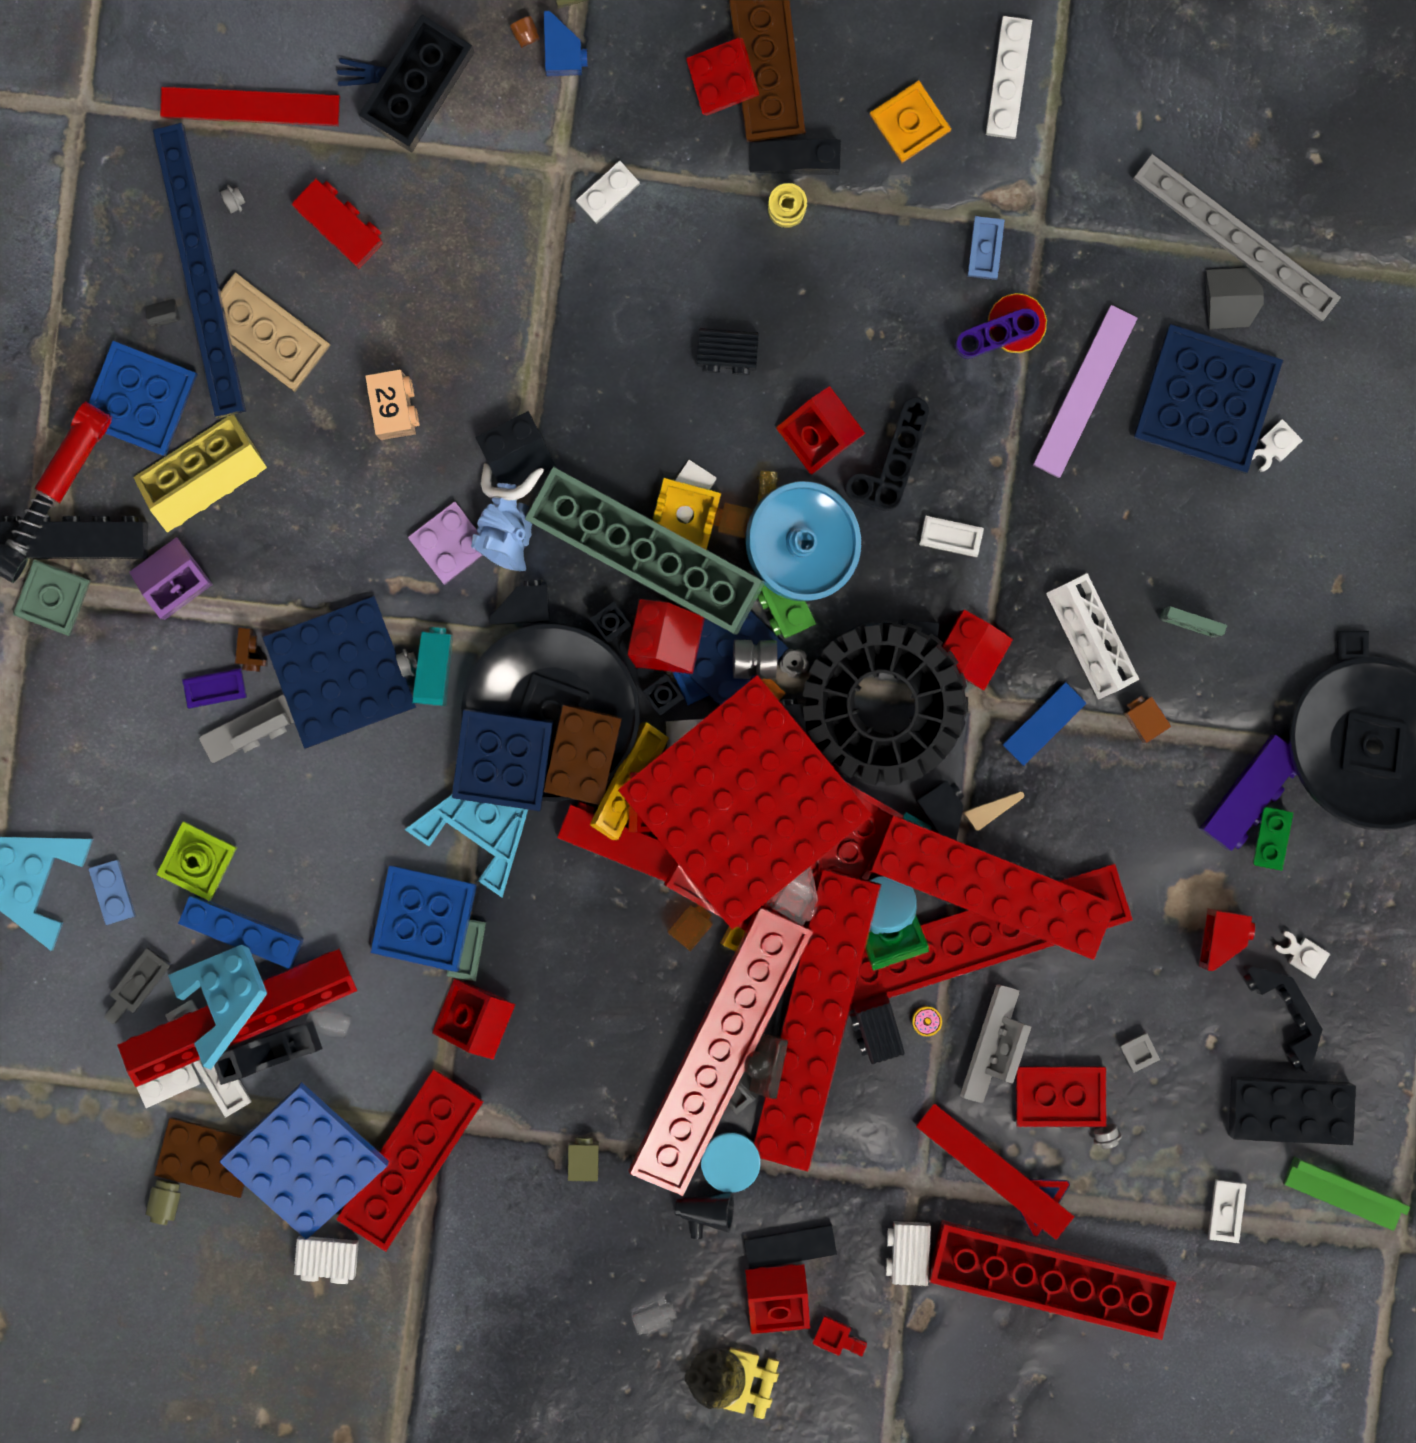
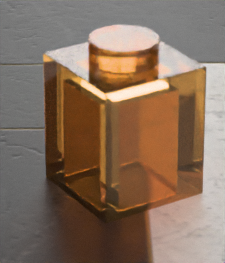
M725 503L723 509L717 508L713 525L719 526V534L746 540L747 525L754 509Z
M690 904L669 928L668 933L691 951L713 925V922L709 920L712 914L700 905H697L695 908Z

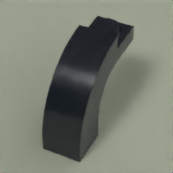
M310 1021L224 1051L215 1063L214 1068L220 1085L277 1064L317 1052L323 1048L314 1022Z

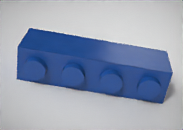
M197 895L189 896L178 922L182 926L234 947L239 945L248 947L252 954L286 968L293 967L304 940L301 937Z

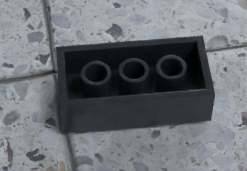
M421 14L359 113L361 121L412 153L475 53L473 46Z
M1231 1076L1228 1136L1234 1140L1353 1145L1356 1085L1350 1082Z

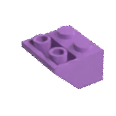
M178 537L174 538L129 572L146 601L158 617L164 620L213 585Z

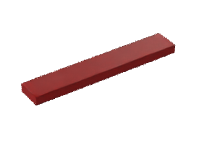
M162 87L160 117L167 119L339 127L341 97L340 95Z
M935 1103L917 1124L916 1127L1055 1240L1058 1239L1075 1217Z

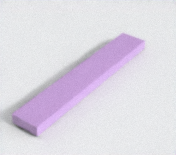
M1111 305L1033 466L1057 478L1061 477L1138 319L1137 317Z

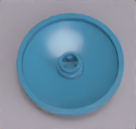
M794 482L769 492L754 508L746 530V549L752 569L757 577L765 582L764 585L768 589L786 599L812 601L835 593L851 578L860 558L861 533L854 512L839 494L821 484Z

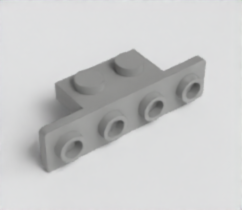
M283 694L202 735L199 739L210 761L215 763L243 749L244 753H247L259 747V740L267 736L271 740L287 732L285 727L294 723Z
M1000 984L996 985L960 1094L962 1098L983 1103L992 1076L1009 1083L1014 1082L1031 1030V1026L1011 1019L1019 996V990Z

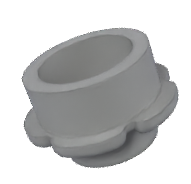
M227 185V189L221 191L220 195L230 214L237 210L241 212L242 208L240 205L245 203L238 187L232 189L230 185Z
M403 649L402 653L396 654L403 677L408 675L414 677V670H417V658L414 652L408 653L406 649Z
M788 649L782 655L783 659L780 661V668L789 677L797 678L801 673H805L808 670L809 661H807V655L804 651ZM793 660H796V661H797V665H796V666H793V665H792L791 662H792Z
M1106 1124V1127H1097L1094 1130L1096 1139L1093 1141L1095 1145H1101L1103 1149H1111L1119 1144L1118 1141L1122 1138V1133H1120L1116 1124Z

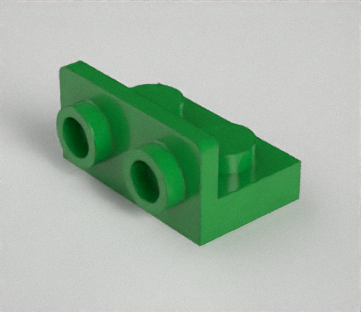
M1269 807L1263 808L1253 865L1283 871L1294 812Z

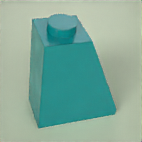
M429 627V632H421L412 703L447 706L453 635L446 634V628Z

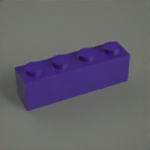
M1270 735L1199 829L1226 850L1232 851L1234 848H1241L1249 837L1246 832L1251 825L1257 826L1261 822L1263 808L1270 801L1275 802L1285 790L1282 785L1288 777L1293 779L1297 775L1292 762L1289 744L1277 735Z

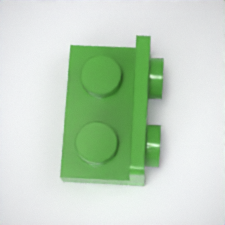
M764 585L758 600L763 610L769 608L773 616L769 623L776 636L781 634L783 639H786L816 625L805 601L786 599L772 592Z

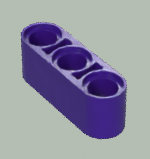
M1026 308L965 330L955 342V351L961 358L973 359L1026 339L1038 329L1039 317L1036 312ZM1020 316H1027L1032 321V329L1029 331L1021 330L1017 325V319ZM997 326L1003 329L1005 334L1004 340L999 342L992 340L989 336L990 328ZM971 337L976 341L977 348L974 352L963 350L961 346L963 338Z

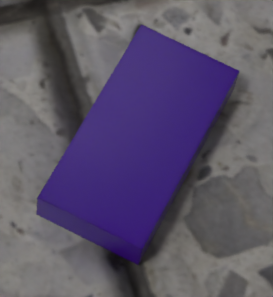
M242 668L182 679L188 709L247 698Z

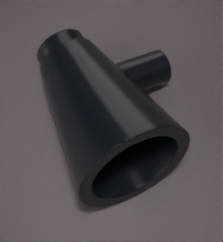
M732 1192L677 1199L675 1215L691 1221L692 1239L703 1238V1225L727 1233L730 1232L734 1214V1195Z

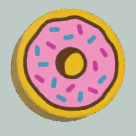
M922 1006L913 1013L912 1026L918 1034L932 1036L940 1030L942 1017L935 1008Z

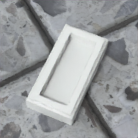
M925 516L919 545L977 558L984 528Z

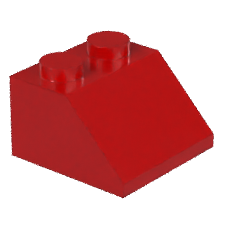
M830 386L808 400L776 427L811 475L866 434Z
M640 599L627 655L637 668L693 674L705 618L668 602Z
M963 609L941 646L946 652L951 650L959 662L956 667L959 673H964L965 680L984 691L1013 639L990 623Z
M1207 908L1199 967L1208 971H1215L1248 946V941L1253 940L1255 934V923L1251 922L1252 916Z
M454 978L432 1034L468 1053L493 1060L516 1004Z
M789 1264L782 1267H759L745 1270L751 1334L810 1329L805 1264Z

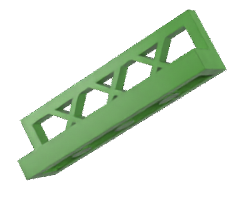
M1295 1156L1283 1182L1288 1187L1392 1231L1395 1230L1401 1213L1407 1215L1410 1206L1397 1199Z

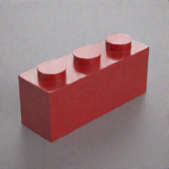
M315 178L291 205L348 260L360 269L383 245L382 240L379 238L382 233L370 221L365 225L357 217L360 212L349 201L343 204L335 196L339 192L329 182L325 180L321 184Z

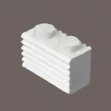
M893 1221V1229L888 1228L887 1246L892 1247V1258H886V1276H891L892 1284L928 1286L931 1231L929 1223Z
M299 1236L296 1243L294 1275H301V1280L315 1282L319 1280V1277L330 1278L331 1283L348 1284V1279L353 1280L356 1276L359 1240L311 1236L305 1239Z

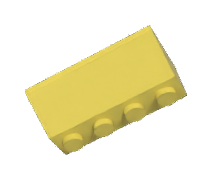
M231 415L133 478L149 510L166 532H169L175 527L182 525L187 519L198 512L208 508L221 497L230 494L235 488L249 479L256 477L267 467L235 415Z

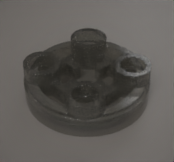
M711 1348L699 1353L693 1359L684 1377L693 1397L708 1409L726 1408L734 1404L742 1395L746 1380L744 1367L739 1358L731 1351L723 1348Z

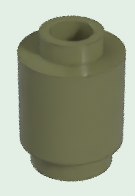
M156 1180L155 1186L151 1188L145 1215L151 1216L150 1222L167 1225L168 1220L175 1221L181 1192H178L179 1184Z

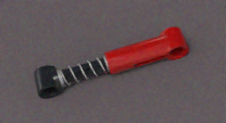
M86 401L79 407L72 420L71 428L34 488L37 490V496L35 499H31L32 505L29 509L24 510L26 515L23 520H18L20 525L17 530L12 531V538L7 539L5 544L0 543V577L11 583H14L19 578L28 561V557L25 555L27 549H30V541L32 538H36L35 533L38 528H42L41 523L44 518L49 517L47 513L51 507H55L53 503H61L95 444L105 435L112 421L111 415Z

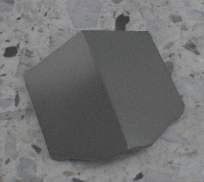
M1247 268L1206 270L1209 330L1250 327L1264 305L1263 286Z

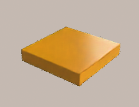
M919 80L869 113L901 163H904L952 130Z

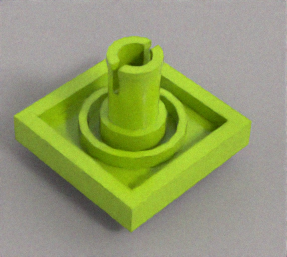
M183 821L156 875L211 901L238 847Z

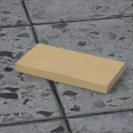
M234 273L220 292L232 345L296 392L331 345L237 273Z

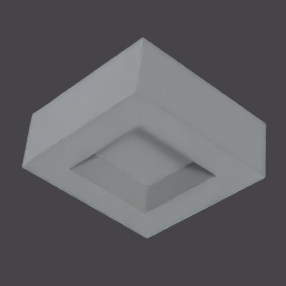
M1146 1032L1119 1045L1133 1073L1160 1060Z

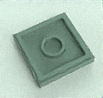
M33 560L13 615L70 636L91 581Z
M1171 606L1162 608L1159 617L1161 621L1212 638L1224 635L1227 628L1226 624Z

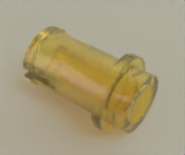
M760 471V476L756 478L759 480L758 503L769 492L777 488V481H780V478H777L778 472Z

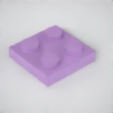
M453 502L408 537L444 585L483 556L471 548L473 534L478 535L477 529L456 502Z

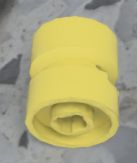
M793 183L778 185L771 192L768 201L770 219L776 225L784 228H790L800 223L807 208L805 192Z

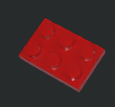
M1019 1066L1016 1073V1126L1106 1127V1067Z

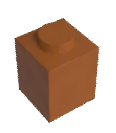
M1142 695L1127 704L1129 710L1123 713L1142 743L1149 742L1171 727L1153 697L1144 699Z

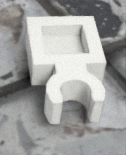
M1282 419L1259 440L1265 447L1255 450L1252 460L1256 456L1264 458V465L1259 468V471L1263 472L1271 466L1273 457L1279 462L1282 461L1303 440Z
M1283 931L1282 935L1289 939V944L1285 948L1274 944V949L1282 954L1290 953L1292 956L1288 963L1315 979L1330 953L1304 937L1300 944H1298L1292 933Z

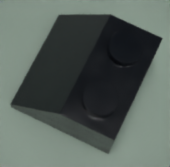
M529 411L475 437L498 483L515 484L517 487L536 469L543 468V473L552 470L553 467L556 468Z

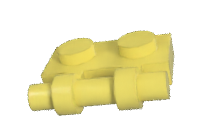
M730 1347L715 1406L744 1414L747 1403L755 1405L753 1416L764 1419L767 1408L771 1407L772 1398H770L773 1383L778 1380L779 1373L777 1368L779 1360L768 1358L766 1367L757 1366L759 1354ZM754 1377L762 1379L759 1394L750 1392Z

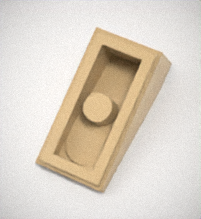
M1019 791L968 809L962 813L973 829L979 831L1023 799L1024 793Z

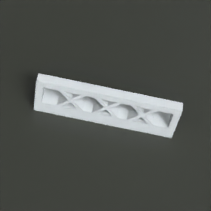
M1088 573L1046 593L1098 700L1139 680ZM1080 583L1086 594L1085 599L1081 597L1076 587ZM1092 612L1096 614L1099 620L1098 625L1094 624L1091 618ZM1105 639L1110 642L1111 652L1107 650L1104 644ZM1118 666L1122 667L1127 677L1124 681H1122L1117 671Z

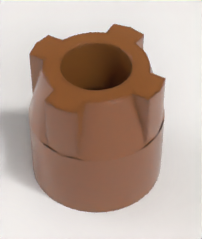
M531 16L522 18L510 25L514 37L519 42L521 48L540 40Z

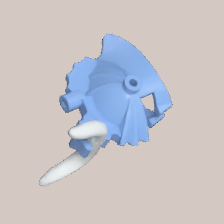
M485 463L483 465L481 477L482 491L489 498H492L493 504H489L478 519V535L473 534L471 548L505 569L526 571L523 551L525 546L529 545V540L532 536V524L525 520L530 507L524 503H518L517 505L516 501L531 491L542 475L543 468L533 471L517 488L515 484L498 483L497 487H493L492 470L489 464Z

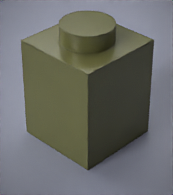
M575 1137V1142H569L568 1181H598L599 1142H593V1137Z

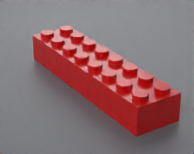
M893 815L890 816L869 869L874 873L1092 960L1096 957L1116 906L1114 903Z
M941 1220L928 1275L929 1282L1159 1340L1163 1339L1177 1283L1171 1276Z

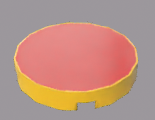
M1014 293L1002 297L994 304L988 315L989 322L1027 308L1036 312L1039 317L1040 323L1035 333L1026 339L1002 347L1001 349L1006 352L1023 353L1029 351L1040 343L1046 332L1047 319L1044 309L1037 300L1026 294ZM1020 316L1017 319V325L1021 330L1029 331L1032 329L1030 318ZM997 326L990 328L989 335L992 340L997 342L1004 340L1005 334L1003 329Z

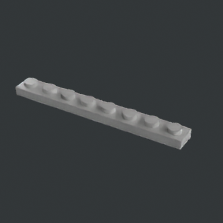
M1153 154L1133 178L1134 181L1320 322L1324 321L1341 297Z

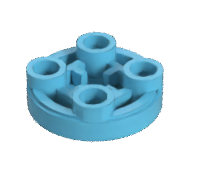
M884 876L871 879L870 881L882 884L870 929L871 932L878 935L879 933H893L912 924L917 911L914 889Z
M735 1132L722 1133L710 1140L701 1158L702 1172L708 1183L717 1190L728 1193L739 1192L748 1188L757 1178L760 1170V1155L754 1143L744 1134Z

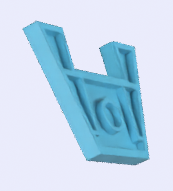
M451 795L405 830L427 846H430L446 823L454 827L495 856L478 881L500 897H503L528 809L453 799Z
M0 837V911L50 951H53L63 922L35 913L54 859L57 858L83 867L93 839Z
M243 945L168 975L176 997L181 1000H185L199 987L203 991L216 1026L194 1044L203 1067L210 1070L267 995L250 949Z

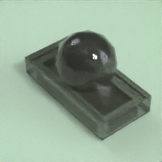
M769 1033L762 1034L758 1050L748 1054L744 1061V1069L747 1075L752 1078L749 1091L767 1098L777 1099L788 1040Z

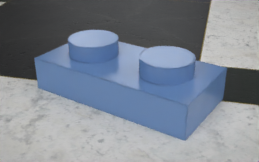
M974 217L967 277L998 279L1004 219Z
M119 859L89 868L105 924L109 925L135 917L136 914Z

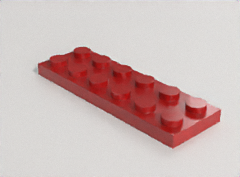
M434 1069L380 1151L389 1161L388 1166L344 1206L336 1220L386 1252L484 1101Z

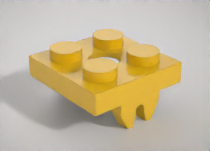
M664 478L653 521L707 550L721 493ZM688 506L693 510L694 518L690 523L684 524L678 521L676 513L680 507Z

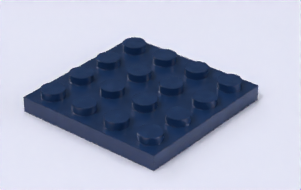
M1170 324L1133 438L1247 474L1283 360Z
M375 596L262 637L304 749L416 708L415 703H412L413 697L406 678L402 676L398 666L396 652Z

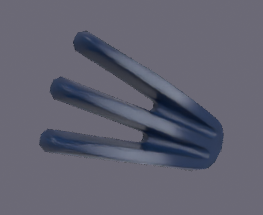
M341 58L339 63L365 69V71L337 70L338 75L364 77L365 79L339 81L338 86L379 83L387 69L383 66L378 67Z

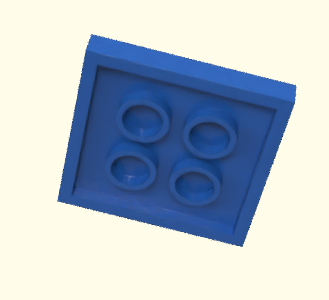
M112 341L89 403L112 416L111 424L105 434L166 457L198 374Z
M390 865L370 953L458 972L477 884Z

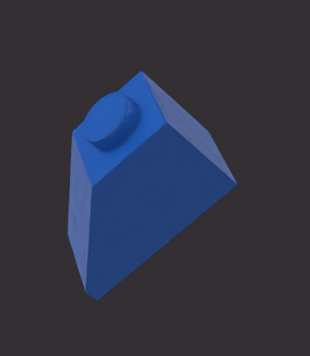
M544 11L546 75H582V67H588L587 48L581 49V40L553 13Z

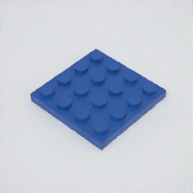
M301 1082L221 1157L219 1162L302 1237L308 1239L388 1166L389 1161Z

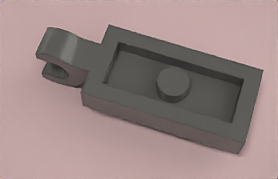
M146 948L110 994L116 1002L104 1018L110 1023L116 1024L126 1009L135 1013L171 965L151 949Z

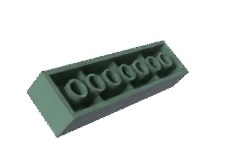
M555 467L552 468L525 518L528 522L736 635L765 584L759 578Z

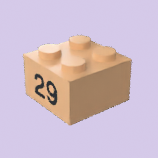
M402 370L366 375L376 436L380 440L416 434L415 427L420 426L417 408L415 409V406H411L410 397H415L412 379L409 376H405Z

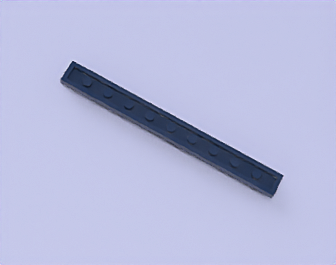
M182 123L154 129L153 133L214 415L218 419L246 412L185 127Z

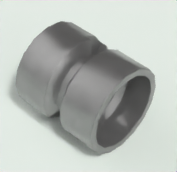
M734 640L733 678L750 679L753 674H756L761 679H776L777 641L760 640L757 645H754L751 640Z

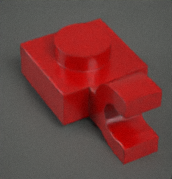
M825 1315L812 1343L840 1356L844 1348L862 1357L867 1347V1342L849 1336L852 1327Z

